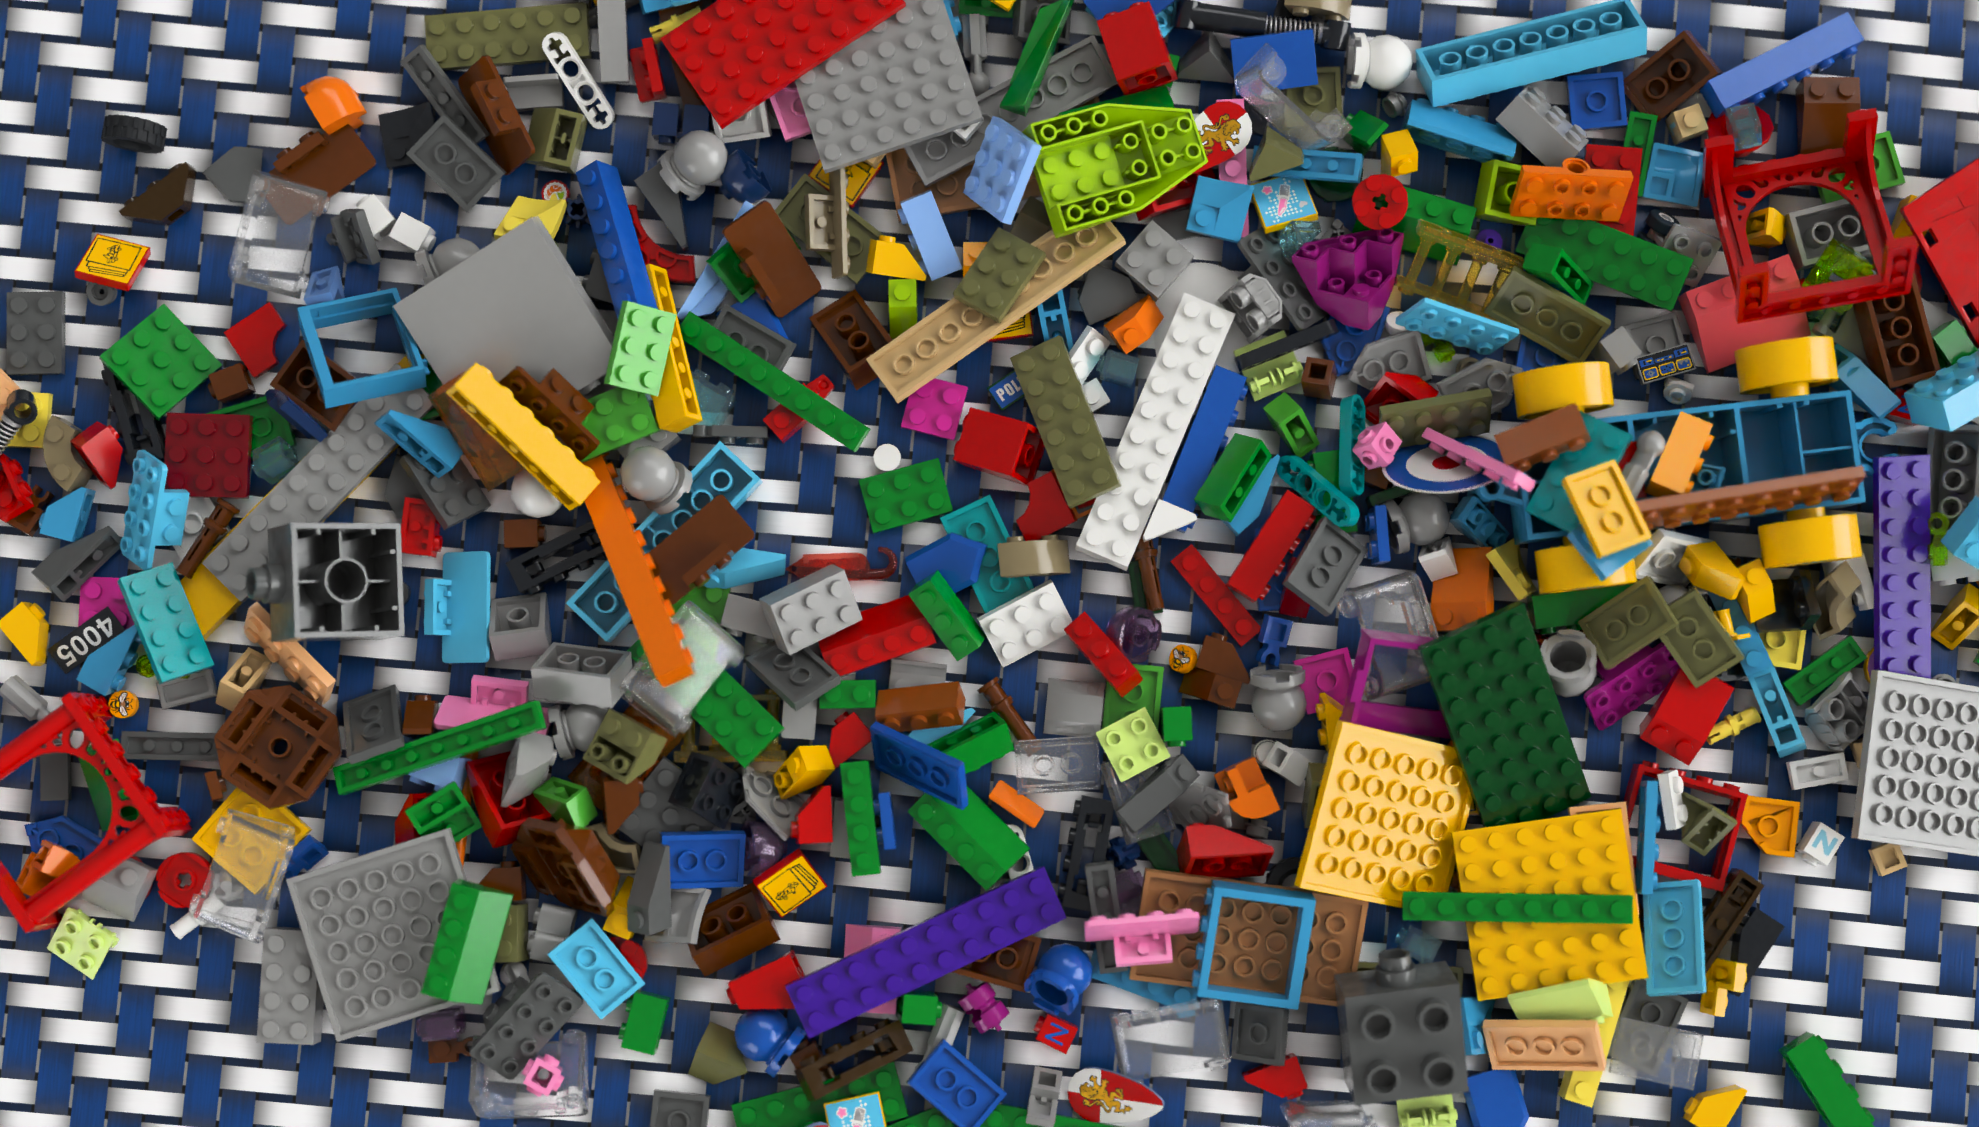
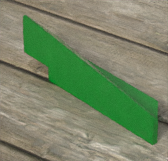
M1059 0L1039 9L1010 81V88L1001 101L1000 108L1026 117L1033 97L1037 95L1074 0Z

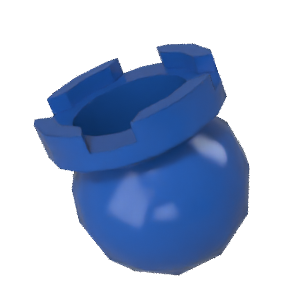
M1068 943L1053 945L1041 956L1037 969L1030 973L1024 983L1025 992L1030 991L1035 997L1033 1003L1043 1011L1058 1016L1059 1012H1066L1067 1016L1070 1015L1079 1003V996L1090 985L1093 976L1088 954L1078 946Z
M749 1009L739 1017L735 1026L737 1048L745 1057L755 1062H766V1065L769 1066L765 1072L773 1078L806 1034V1031L799 1025L795 1030L789 1029L787 1019L776 1009Z

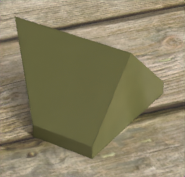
M1267 125L1250 167V181L1253 182L1304 164V153L1302 149Z
M1683 791L1681 793L1682 802L1687 807L1688 819L1686 825L1681 827V842L1705 856L1737 824V820L1715 806Z
M710 1021L695 1052L688 1074L714 1085L748 1073L742 1052L736 1045L735 1031Z

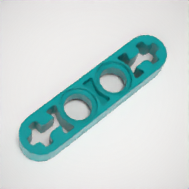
M1357 394L1344 397L1340 402L1339 487L1341 492L1348 498L1363 494L1365 487V465L1362 464L1352 451L1358 441L1359 434L1365 430V404L1363 399Z
M1282 456L1279 459L1277 465L1279 477L1338 527H1351L1358 522L1359 509L1357 505L1299 456ZM1307 476H1310V478L1312 479V487L1310 490H1307L1305 487V479ZM1326 491L1331 497L1328 506L1323 502V495ZM1338 508V509H1346V510H1345V513H1344L1342 510H1336V509Z

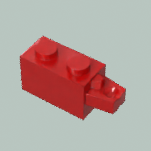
M824 374L807 385L804 382L802 383V385L824 399L835 388L833 383ZM779 404L763 419L764 423L783 444L808 422L782 404Z

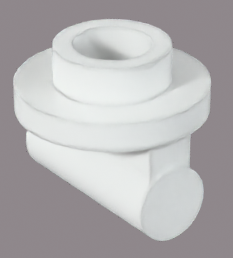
M1673 376L1665 379L1663 395L1667 401L1673 404H1684L1691 399L1694 384Z

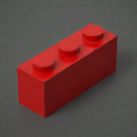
M1085 611L1064 628L1073 644L1121 698L1143 681L1138 670Z

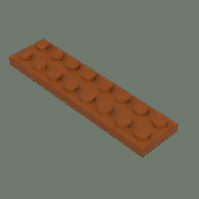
M1862 465L1635 502L1649 531L1653 527L1659 526L1670 529L1678 527L1684 522L1692 521L1693 524H1701L1709 521L1710 518L1716 517L1727 520L1738 516V514L1749 513V515H1758L1764 513L1767 509L1777 508L1778 511H1784L1799 504L1815 506L1824 500L1833 499L1834 502L1845 501L1851 497L1866 475Z

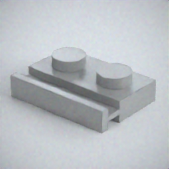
M892 659L889 689L946 682L947 664Z

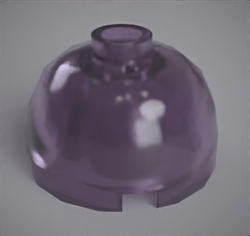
M1129 606L1118 610L1109 620L1106 629L1107 637L1133 663L1148 660L1150 657H1147V655L1152 650H1157L1162 637V625L1160 620L1155 618V613L1152 610L1138 606Z
M746 820L743 822L741 830H744L746 833L744 871H749L748 877L759 876L781 861L783 855L787 854V840L784 841L764 820Z

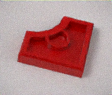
M268 302L223 333L252 376L257 379L279 364L275 355V343L279 333L287 325L274 305Z
M1054 471L1027 483L1030 492L1029 505L1024 514L1016 520L1025 541L1042 539L1041 536L1050 535L1078 521L1072 508L1068 507Z

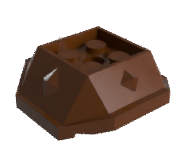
M291 685L248 690L214 736L222 778L270 810L309 801L342 756L338 717ZM286 741L288 744L287 751L281 755L275 754L274 748L276 744Z
M529 817L521 824L511 851L537 891L547 896L551 894L560 902L575 909L608 917L615 910L613 901L620 875L592 829L567 824L562 818L557 822Z

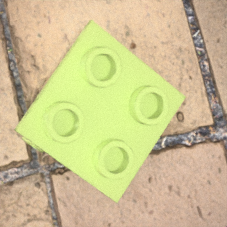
M1283 330L1233 352L1235 357H1238L1287 336ZM1294 352L1242 371L1243 376L1247 377L1246 383L1255 402L1301 383L1304 370L1301 362L1297 361Z
M1145 707L1095 732L1121 782L1171 757Z
M68 907L47 949L93 980L110 947L114 948L119 938L116 937L117 934L115 932H111L107 928L101 929L102 923L95 925L96 919H91L80 908L76 910L75 908L71 909Z
M1452 1094L1396 1101L1400 1127H1456L1458 1115L1457 1110L1454 1109Z

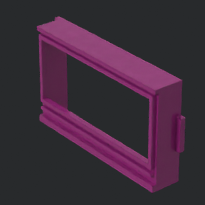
M1361 628L1358 650L1342 716L1339 717V720L1384 731L1451 739L1441 710L1361 701L1375 644L1418 650V646L1436 638Z

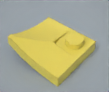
M518 195L494 232L495 240L535 216H539L554 240L567 208L566 200H539Z
M1514 539L1486 554V557L1518 600L1529 597L1537 591L1524 566L1519 545H1515Z

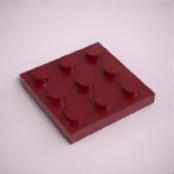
M167 413L164 463L167 465L168 471L165 489H185L190 493L189 497L249 499L253 416Z

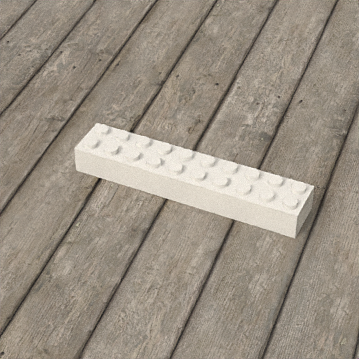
M1184 292L1112 460L1122 486L1096 497L1075 550L1127 571L1229 332L1235 313Z

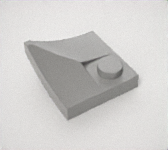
M704 888L671 889L672 927L650 936L645 935L644 940L650 942L697 944L702 916L711 895V890Z

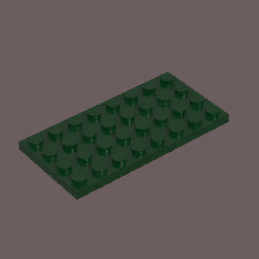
M1516 601L1418 646L1483 827L1545 819L1591 797L1526 607L1522 601Z

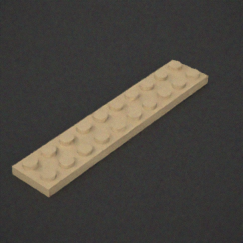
M1111 221L1057 239L1053 229H1051L1031 243V245L1044 251L1046 258L1001 323L952 298L866 358V361L895 401L900 403L1126 245L1124 237Z

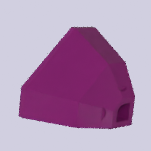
M1390 228L1383 230L1370 229L1307 242L1292 255V262L1319 307L1343 325L1369 331L1381 317L1393 290L1404 241V233L1393 231Z

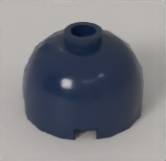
M741 148L728 155L724 172L720 176L723 184L720 186V190L729 200L734 198L737 202L743 204L745 201L751 204L757 203L772 192V187L763 171L759 173L755 165L757 163Z

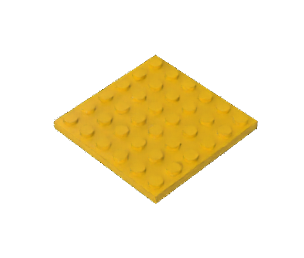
M1337 720L1294 885L1299 888L1402 908V891L1448 892L1456 864L1451 832L1465 830L1473 800L1454 746Z
M1620 808L1451 832L1460 892L1633 895V924L1465 921L1477 1001L1505 998L1509 994L1587 978L1601 981L1603 984L1648 978Z

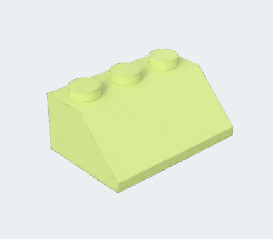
M1589 978L1507 995L1508 1001L1518 1020H1597L1599 1025L1605 1023L1604 1018L1613 1017L1607 984Z

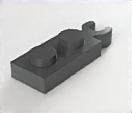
M693 425L694 438L719 439L718 442L721 441L723 444H735V440H746L748 445H763V440L770 439V429L765 426Z

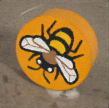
M1184 644L1176 646L1169 656L1170 667L1183 674L1192 671L1197 663L1196 651Z
M121 690L115 692L110 697L108 706L111 707L110 712L115 717L129 718L138 711L139 700L133 692Z

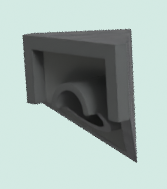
M1205 31L1179 60L1178 78L1233 83L1232 63L1213 32Z

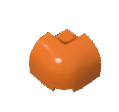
M324 76L300 87L306 95L304 98L322 129L328 135L347 124L354 130L364 125L360 117L366 114L367 111L359 100L358 93L346 81L338 77Z
M1254 756L1248 757L1214 774L1220 790L1228 794L1231 810L1242 817L1257 819L1281 810Z
M42 840L40 850L37 853L31 851L16 883L24 894L32 896L80 862V859L64 847L47 840Z

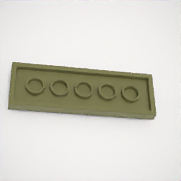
M581 2L424 16L426 48L443 71L469 69L482 56L486 55L491 57L496 67L550 62L544 53L542 42L552 32L563 33L581 59L592 58L589 5ZM552 37V44L549 47L551 50L557 49L561 55L556 58L557 61L570 56L569 51L565 54L561 52L559 48L562 44L561 40L555 41Z
M1058 335L1011 357L1010 360L1068 507L1074 508L1121 487V482L1063 338Z

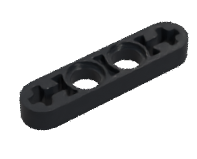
M1331 319L1234 358L1239 372L1245 371L1339 333V329L1335 319Z

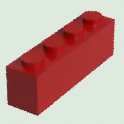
M1286 490L1225 585L1252 603L1256 602L1258 598L1263 600L1271 588L1267 583L1272 575L1278 577L1286 565L1282 561L1287 552L1293 553L1299 545L1301 539L1297 536L1302 528L1308 530L1316 518L1312 514L1315 507L1291 491Z

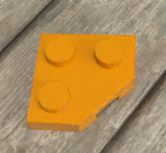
M1748 795L1740 825L1763 854L1794 858L1800 802Z

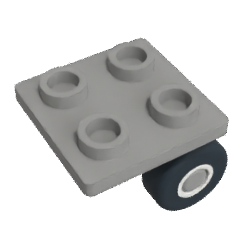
M1651 210L1646 218V223L1650 230L1647 234L1640 231L1636 237L1693 258L1694 262L1684 284L1696 287L1721 247V240L1680 225L1675 217L1664 211Z

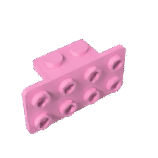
M473 675L471 680V698L452 695L445 696L434 719V728L444 731L528 703L529 681ZM541 707L546 729L535 733L548 735L552 722L549 723L548 708Z
M1180 909L1175 911V914L1153 911L1147 913V916L1135 917V914L1127 913L1121 914L1115 919H1107L1106 916H1094L1090 918V921L1084 922L1085 941L1113 940L1116 967L1173 963L1170 935L1198 932L1199 913L1192 912L1191 909Z

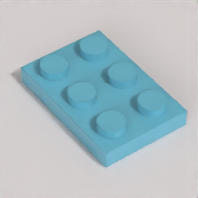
M593 918L589 919L547 953L600 1020L645 984L643 979Z

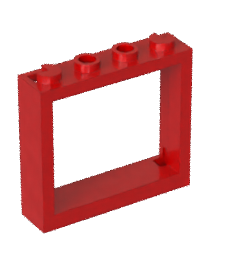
M1643 760L1642 765L1633 764L1624 797L1629 824L1642 775L1658 779L1657 774L1664 772L1658 769L1659 764ZM1677 769L1678 776L1682 778L1684 787L1730 799L1727 815L1737 820V824L1719 841L1710 877L1655 861L1654 872L1658 875L1680 881L1698 879L1701 881V887L1723 892L1748 794L1739 792L1740 787L1724 783L1723 787L1713 785V779L1697 775L1696 780L1685 777L1686 772ZM1632 855L1633 865L1636 868V856Z

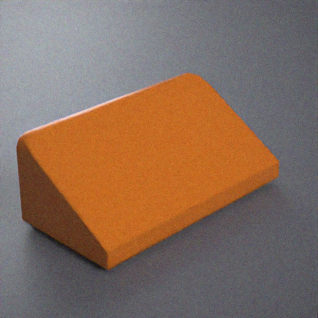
M1002 780L997 782L989 794V799L1031 828L1036 827L1044 814L1043 808Z

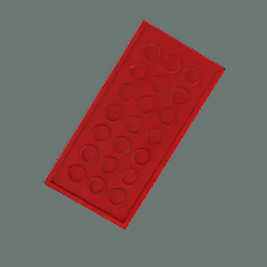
M717 0L660 39L720 128L723 129L906 7V3L904 0Z

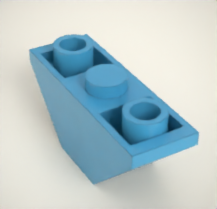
M1475 496L1463 497L1450 516V523L1460 533L1480 547H1493L1495 549L1505 544L1506 538L1510 534Z

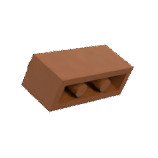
M1576 403L1494 435L1504 463L1521 473L1531 469V465L1538 462L1553 461L1559 457V454L1568 450L1571 452L1578 451L1584 448L1586 443L1592 441Z
M959 681L878 690L875 717L877 722L898 732L963 725L966 699Z

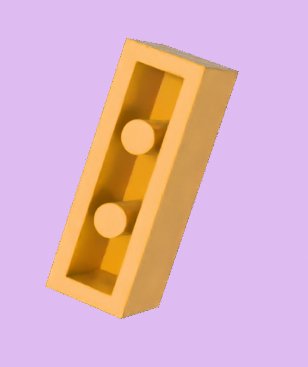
M1680 412L1645 493L1656 498L1690 493L1694 482L1689 481L1692 473L1698 475L1704 459L1699 458L1701 451L1707 452L1714 436L1709 434L1713 426L1712 423L1685 412Z

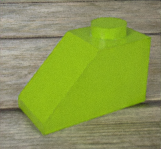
M888 279L890 337L892 339H895L918 323L916 279Z

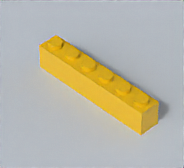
M647 264L646 269L658 309L677 314L667 270ZM676 316L659 395H650L653 399L656 412L655 418L659 429L678 433L703 421L678 316Z
M476 362L446 391L462 409L569 511L581 505L600 483L595 477L594 471L590 467L583 465L569 447L562 445L555 438L551 429L542 426L534 418V414L529 408L521 406L513 398V394L508 388L501 386L493 379L492 373L486 367L480 366Z

